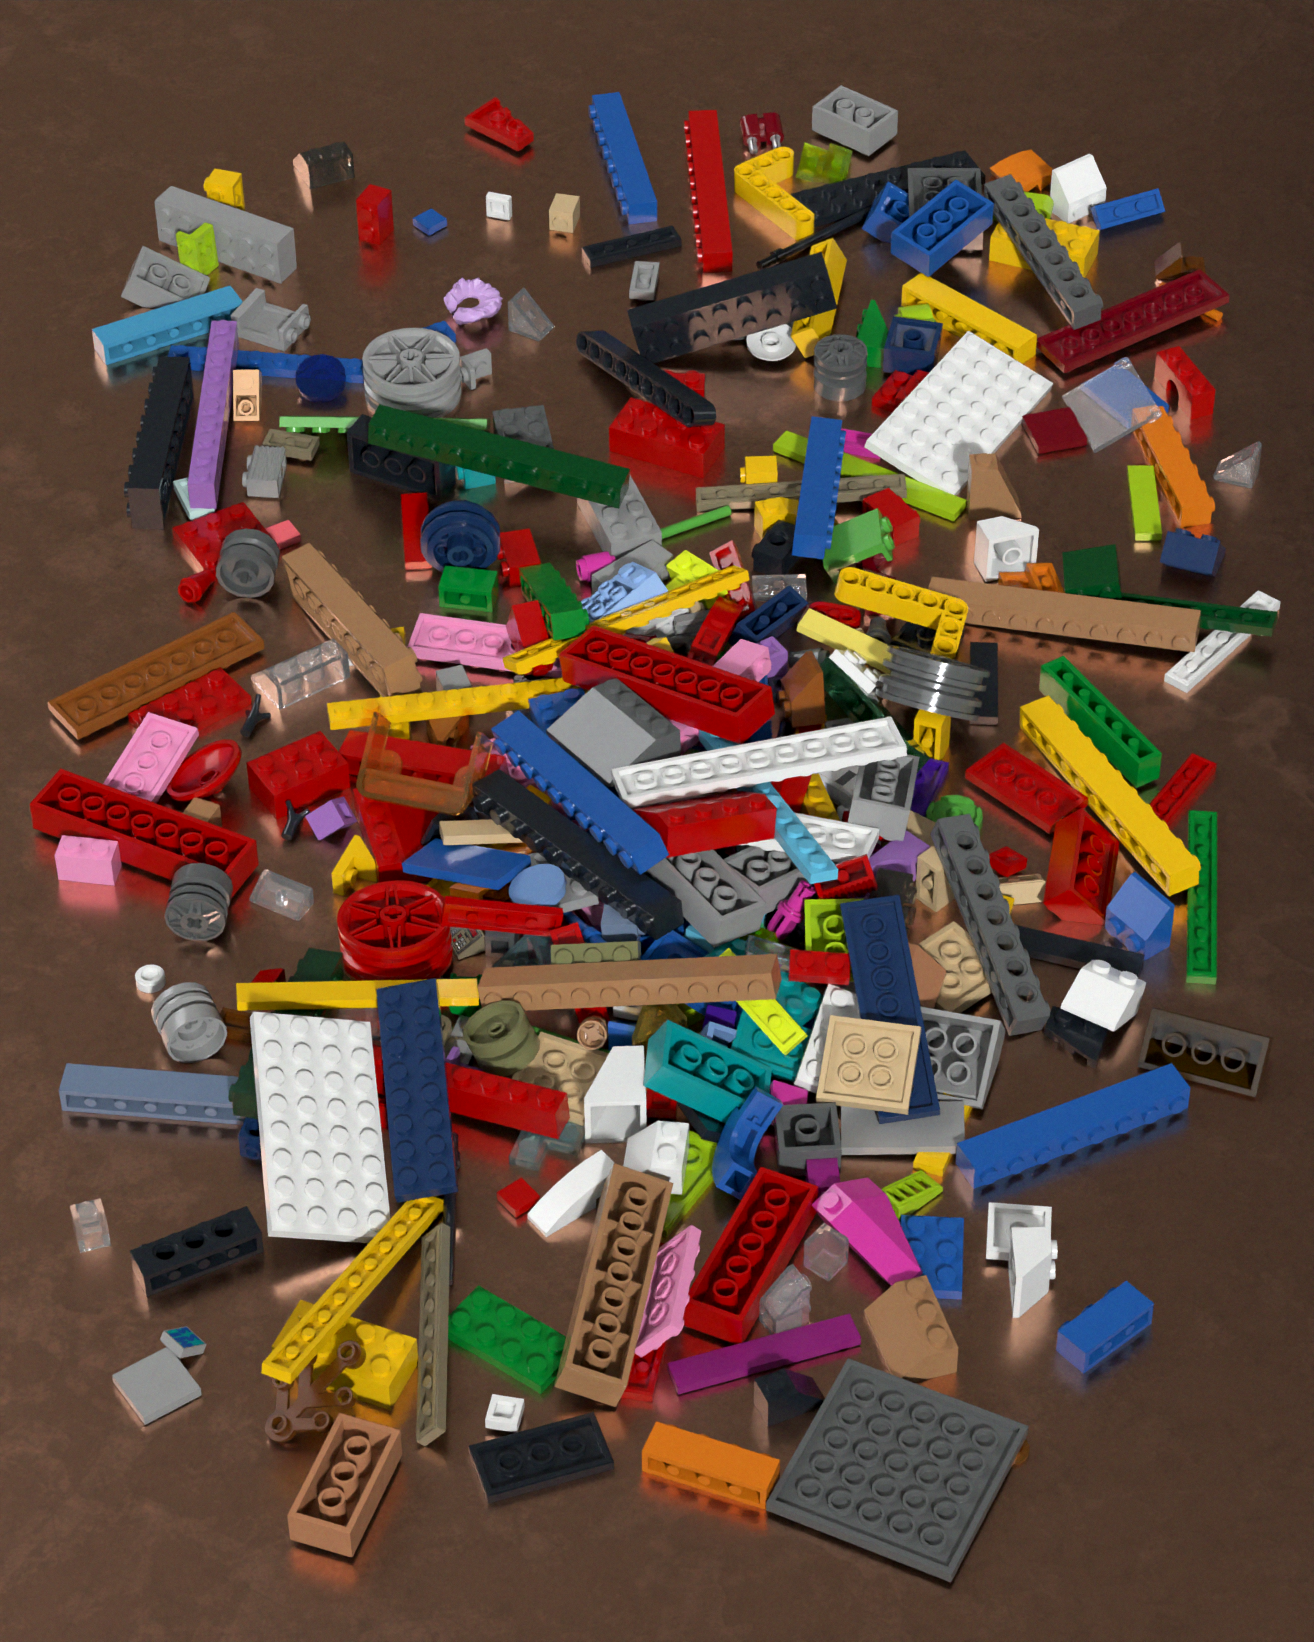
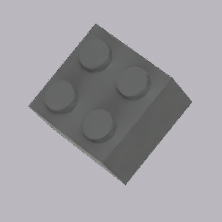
M836 1102L783 1105L774 1118L778 1173L787 1176L806 1175V1159L837 1158L839 1174H841L842 1148Z

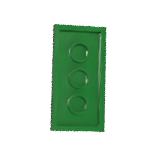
M478 1285L448 1316L449 1340L536 1392L542 1394L556 1379L566 1336Z

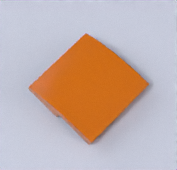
M1032 150L1013 154L990 167L992 175L997 179L1011 174L1016 182L1021 183L1024 192H1029L1035 186L1040 191L1051 183L1052 170H1054Z
M1027 563L1024 572H999L997 579L998 584L1003 586L1065 593L1052 563Z

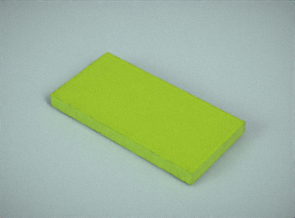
M689 1130V1152L682 1195L671 1194L662 1231V1235L665 1237L669 1236L713 1181L712 1164L717 1143L703 1140L699 1134Z

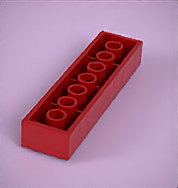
M594 625L559 654L564 682L590 690L592 687L600 685L607 680L617 678L665 718L740 745L775 715L771 686Z
M61 768L29 804L33 829L60 839L62 835L118 841L122 862L173 880L174 874L178 869L191 863H205L216 866L224 871L232 881L233 892L231 898L259 865L255 839Z

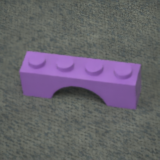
M906 830L903 841H890L878 852L871 854L869 862L877 885L890 880H903L911 883L915 881L917 857L931 846ZM867 892L866 895L861 894L860 897L855 896L854 899H870V893Z

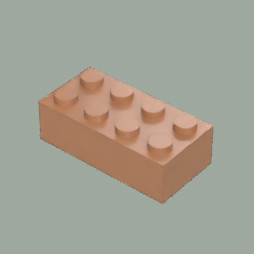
M339 1413L287 1515L290 1540L353 1557L402 1456L401 1430Z

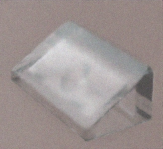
M264 869L249 898L255 904L297 921L314 904L313 889L267 869Z

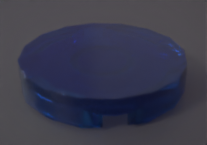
M325 354L313 355L305 359L299 365L295 375L297 389L303 397L312 402H329L337 398L346 385V372L342 363L335 357Z

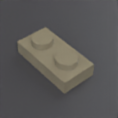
M270 429L262 445L275 448L283 446L286 449V457L312 461L320 442L318 436Z

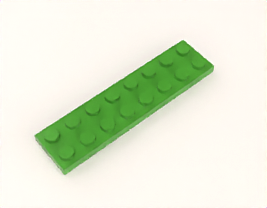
M285 415L279 416V427H286V432H305V427H312V432L316 433L330 432V428H338V433H347L359 417ZM435 418L481 431L490 429V418Z

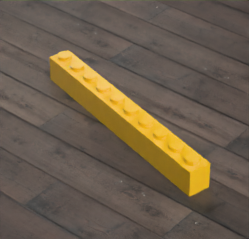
M1048 695L1020 706V728L1067 782L1074 789L1088 797L1090 808L1164 892L1171 896L1198 885L1199 871L1201 870L1198 858L1185 848L1180 838L1175 837L1169 830L1166 822L1157 817L1150 804L1145 803L1138 795L1136 789L1123 779L1121 772L1113 768L1105 754L1100 753L1093 745L1092 740L1079 730L1077 723L1074 720H1070L1064 713L1061 705L1056 704Z

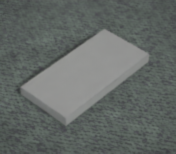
M940 1101V1115L885 1124H879L876 1110L841 1106V1155L917 1154V1152H949L950 1154H956L957 1143L965 1140L964 1101Z

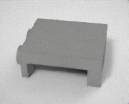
M256 288L231 314V321H237L238 337L285 352L296 341L297 337L309 327L311 317L308 305L302 304L295 312L266 303L265 290Z

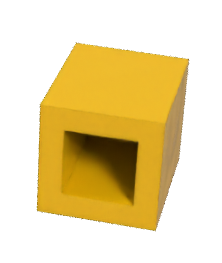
M776 456L745 457V467H740V483L777 482Z

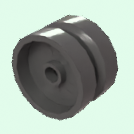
M254 529L235 530L227 535L222 543L220 557L216 566V577L220 585L228 592L239 597L252 598L267 593L274 584L276 569L279 563L280 550L277 543L269 535Z

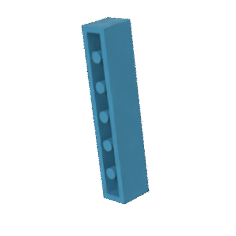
M230 285L92 329L94 349L105 365H109L209 333L211 321H231V314L243 301Z

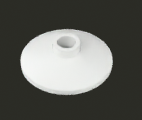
M787 324L747 335L746 339L749 351L755 357L766 361H778L788 357L795 350L796 344L791 338L792 328Z

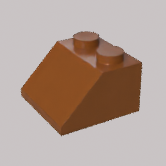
M806 651L781 679V690L777 691L778 705L782 707L784 718L789 719L792 727L826 723L823 671L812 651Z

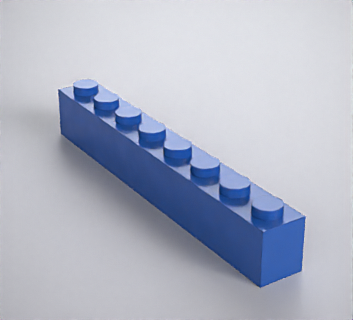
M620 92L592 95V105H588L589 118L593 119L594 133H597L598 145L602 146L603 160H606L608 174L611 173L612 187H616V199L620 201L622 216L626 215L629 225L657 221V200Z
M811 416L792 556L824 559L825 549H831L846 431L841 430L842 420Z
M1171 1063L957 1143L956 1165L973 1189L989 1185L996 1180L1012 1174H1018L1030 1167L1045 1164L1065 1154L1074 1153L1083 1147L1098 1144L1118 1134L1127 1133L1131 1129L1144 1124H1151L1160 1118L1180 1113L1188 1108L1191 1088Z

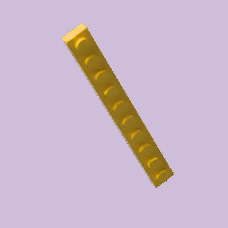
M734 565L590 622L589 625L585 626V629L587 631L594 625L623 635L627 629L646 626L652 619L672 615L674 610L693 607L695 602L699 600L712 599L717 597L719 592L739 588L741 583L750 580L748 570ZM580 636L560 640L550 638L502 658L504 667L516 674H526L538 665L554 663L559 654Z
M562 677L327 703V714L330 729L337 730L529 709L528 699L581 687L564 682Z
M432 1196L406 1201L262 1362L261 1373L291 1384L443 1211L444 1200Z

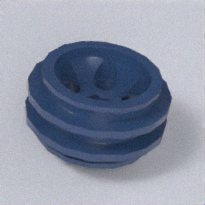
M466 500L444 503L431 511L422 523L420 537L421 553L428 564L442 573L445 566L485 570L496 560L500 552V525L491 512L477 503Z

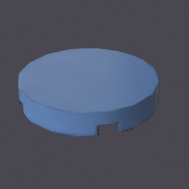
M552 864L534 865L521 871L512 880L509 886V897L512 903L553 907L564 897L567 880L562 870Z

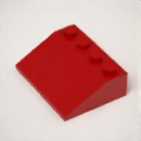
M381 783L353 789L355 815L364 843L376 864L377 883L395 880L417 883L431 881L433 878L403 872L402 863L424 847L420 841L431 820L443 810L438 793Z
M733 791L632 809L660 834L669 853L666 858L774 839L777 808L762 793Z

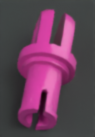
M801 880L789 900H781L777 905L778 910L767 926L768 933L770 935L774 934L775 939H785L797 923H801L805 918L803 912L805 899H811L813 894L816 893L814 887L809 889L811 884Z

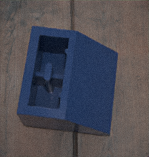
M1176 528L1175 533L1167 531L1160 563L1215 577L1225 555L1226 548L1220 544L1221 541L1217 540L1216 537L1202 534L1200 539L1196 538L1190 531Z

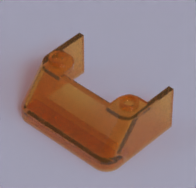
M374 712L356 783L359 793L367 799L456 816L463 813L474 797L472 784L485 777L493 742L482 732L476 733L469 766L458 770L453 785L401 775L403 768L401 757L396 752L385 749L391 722L380 713Z

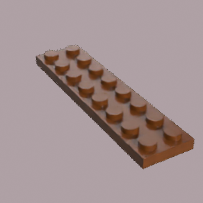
M232 612L48 701V708L79 740L219 667L224 669L265 649L264 640L235 612Z

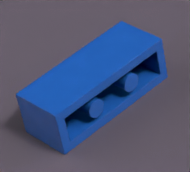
M1125 1281L1117 1288L1113 1287L1108 1290L1104 1297L1094 1305L1089 1304L1075 1319L1066 1321L1060 1326L1057 1332L1056 1351L1084 1374L1152 1323L1154 1303L1128 1281Z

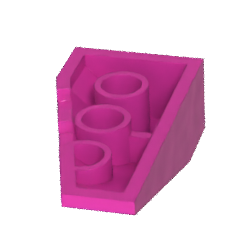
M868 1177L834 1183L812 1204L824 1223L890 1286L896 1282L916 1278L923 1274L902 1230L900 1221L892 1208L889 1197Z

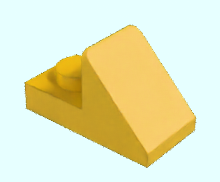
M358 835L353 836L331 873L333 894L344 896L348 888L355 884L357 877L373 882L377 880L375 861Z

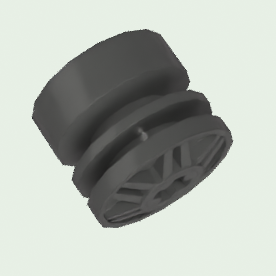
M836 334L824 337L817 342L814 348L815 368L813 384L818 395L832 401H849L856 399L864 393L867 381L868 353L867 346L862 340L850 335Z
M191 863L182 866L175 872L164 915L166 925L173 933L188 940L207 941L216 938L223 932L233 892L232 881L228 875L216 866L205 863Z

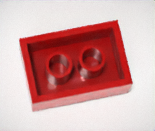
M321 731L246 762L249 788L276 820L288 815L285 803L287 800L291 801L296 812L301 807L305 808L350 788L348 762Z

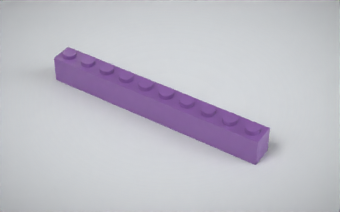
M211 321L188 478L190 508L217 509L233 393V370H236L239 350L237 321Z

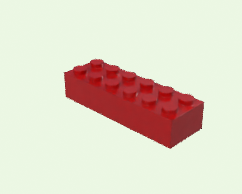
M760 1167L688 1292L690 1299L684 1311V1326L734 1344L743 1343L746 1340L817 1213L812 1204L818 1199V1186Z

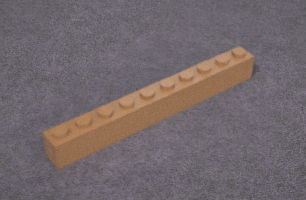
M931 577L928 587L929 590L956 597L966 602L968 613L965 623L1188 652H1195L1200 631L1201 610Z
M777 954L493 967L485 968L477 988L482 1008L498 1001H514L520 1004L522 1009L526 1011L776 999L782 979Z

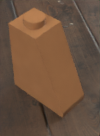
M996 453L969 454L966 497L968 519L985 520L1000 516L1010 519L1021 518L1019 497Z

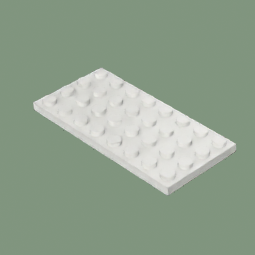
M968 331L867 439L864 447L915 480L957 496L967 485L969 454L995 453L1021 424L1022 416L1030 414L1048 394L1053 383Z
M253 1012L250 1016L268 1236L369 1243L390 1220L370 1022Z

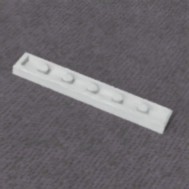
M1258 590L1240 607L1278 611L1281 601ZM1213 630L1196 646L1195 652H1189L1165 674L1164 681L1188 693L1251 634Z

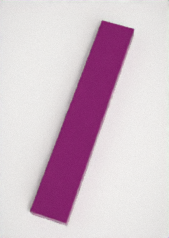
M849 1313L668 1363V1372L679 1395L861 1345V1336Z

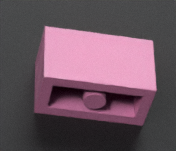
M62 835L55 853L58 880L115 886L122 866L118 841Z

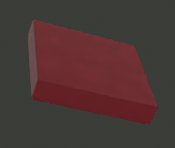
M1071 407L1022 416L1021 423L1038 454L1087 445L1088 438Z

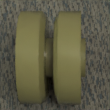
M498 1001L488 1004L472 1015L463 1029V1038L472 1054H474L479 1067L483 1069V1072L502 1077L514 1074L532 1062L540 1050V1040L521 1005L514 1001Z

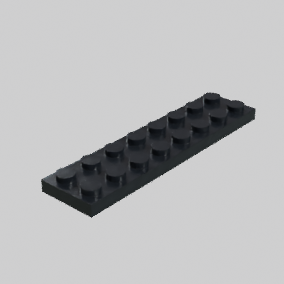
M965 150L957 151L952 154L933 157L932 159L913 162L908 165L893 167L888 170L869 173L864 176L849 178L812 189H805L792 193L791 196L814 213V227L840 221L867 207L871 208L875 198L888 181L908 193V168L979 167ZM980 169L981 185L985 184L986 176Z

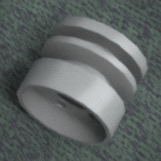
M196 982L174 985L162 992L154 1001L151 1009L152 1020L162 1036V1041L168 1054L174 1060L181 1063L202 1061L215 1054L224 1045L227 1037V1027L221 1014L216 1009V1004L212 1000L210 992L204 985Z

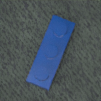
M1159 188L1096 205L1091 208L1097 230L1101 231L1165 212Z

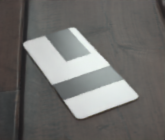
M841 768L837 771L818 772L850 791H853L855 788L857 774L846 768Z

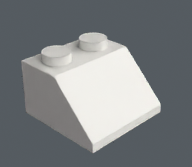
M1087 154L1052 170L1050 197L1054 201L1052 213L1066 223H1071L1091 214L1092 207L1105 203L1107 187L1091 154Z
M1003 516L977 521L974 564L985 582L997 580L999 572H1024L1027 563H1036L1039 537L1038 527Z
M1092 960L1079 971L1061 1004V1009L1111 1031H1115L1138 1013L1146 982L1138 979L1131 972H1121L1112 968L1105 961Z
M657 1121L629 1137L623 1166L672 1182L671 1194L682 1195L689 1152V1123Z
M1011 1227L1008 1273L1013 1318L1022 1316L1049 1291L1050 1279H1055V1260L1052 1259H1057V1240H1051L1050 1227Z

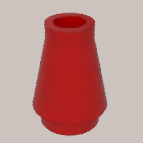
M204 569L199 573L183 578L178 586L180 597L186 602L199 601L208 587L215 581V576L209 569Z

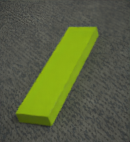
M1127 465L1135 540L1160 541L1162 539V528L1154 465Z

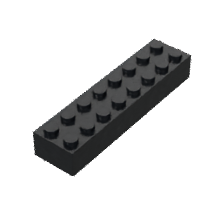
M822 252L635 307L627 310L640 355L652 363H657L837 309V304Z
M159 356L157 366H153V382H150L148 386L149 399H145V415H141V431H138L136 436L137 448H133L132 452L133 465H129L128 468L129 482L124 484V496L129 498L127 518H131L132 529L164 530L174 488L173 481L176 479L194 401L190 357Z

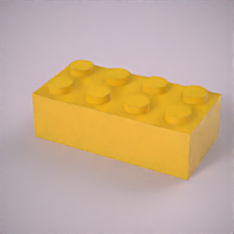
M1045 218L1046 225L1050 230H1054L1058 242L1061 246L1064 245L1070 259L1078 264L1080 273L1085 278L1098 255L1100 230ZM998 223L990 238L989 260L1032 270L1001 224Z
M300 1299L271 1346L272 1351L314 1304ZM350 1316L317 1353V1360L313 1368V1382L337 1358V1350L342 1343L355 1341L366 1351L365 1362L361 1367L354 1370L345 1368L326 1389L336 1392L341 1387H348L356 1393L358 1400L391 1411L418 1365L417 1339ZM352 1348L348 1350L345 1358L352 1354Z

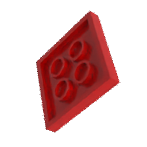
M244 502L234 504L172 528L174 538L200 571L209 569L215 578L221 546L227 535L235 530L254 529L271 537Z

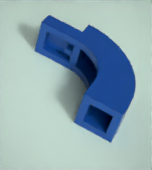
M755 1086L742 1107H735L722 1130L713 1157L712 1176L716 1187L742 1200L757 1174L754 1158L758 1144L764 1132L783 1106L780 1099Z

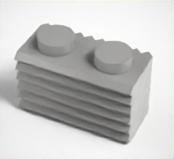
M256 445L253 455H248V472H243L242 485L247 487V496L279 498L287 468L286 449L283 446L275 448L273 446L264 447L262 445L259 447Z

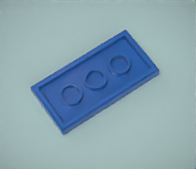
M435 838L402 863L403 872L499 890L521 871L527 869L531 865L530 855L470 844L443 845L442 839Z

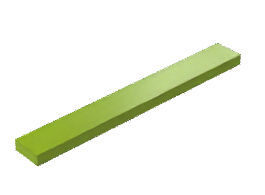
M786 430L773 444V451L805 463L808 438ZM843 452L840 478L898 474ZM905 476L907 498H902L905 503L951 521H955L966 509V499Z

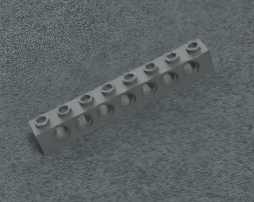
M1011 174L985 183L984 197L994 203V216L1073 330L1101 320L1103 302L1100 295L1094 293L1089 280L1080 273L1078 264L1075 261L1072 262L1064 245L1061 246L1058 242L1054 230L1048 228L1044 216L1036 211L1032 199L1027 198L1021 183L1016 182Z
M970 814L938 819L930 835L1009 1036L1042 1030L1050 1017V1007L1040 991L1039 979L1033 973L1030 966L1028 951L1023 948L1020 941L1018 926L1013 923L1010 916L1008 901L1003 898L1000 891L999 878L993 873L989 853L983 848L980 840L979 828L973 823Z

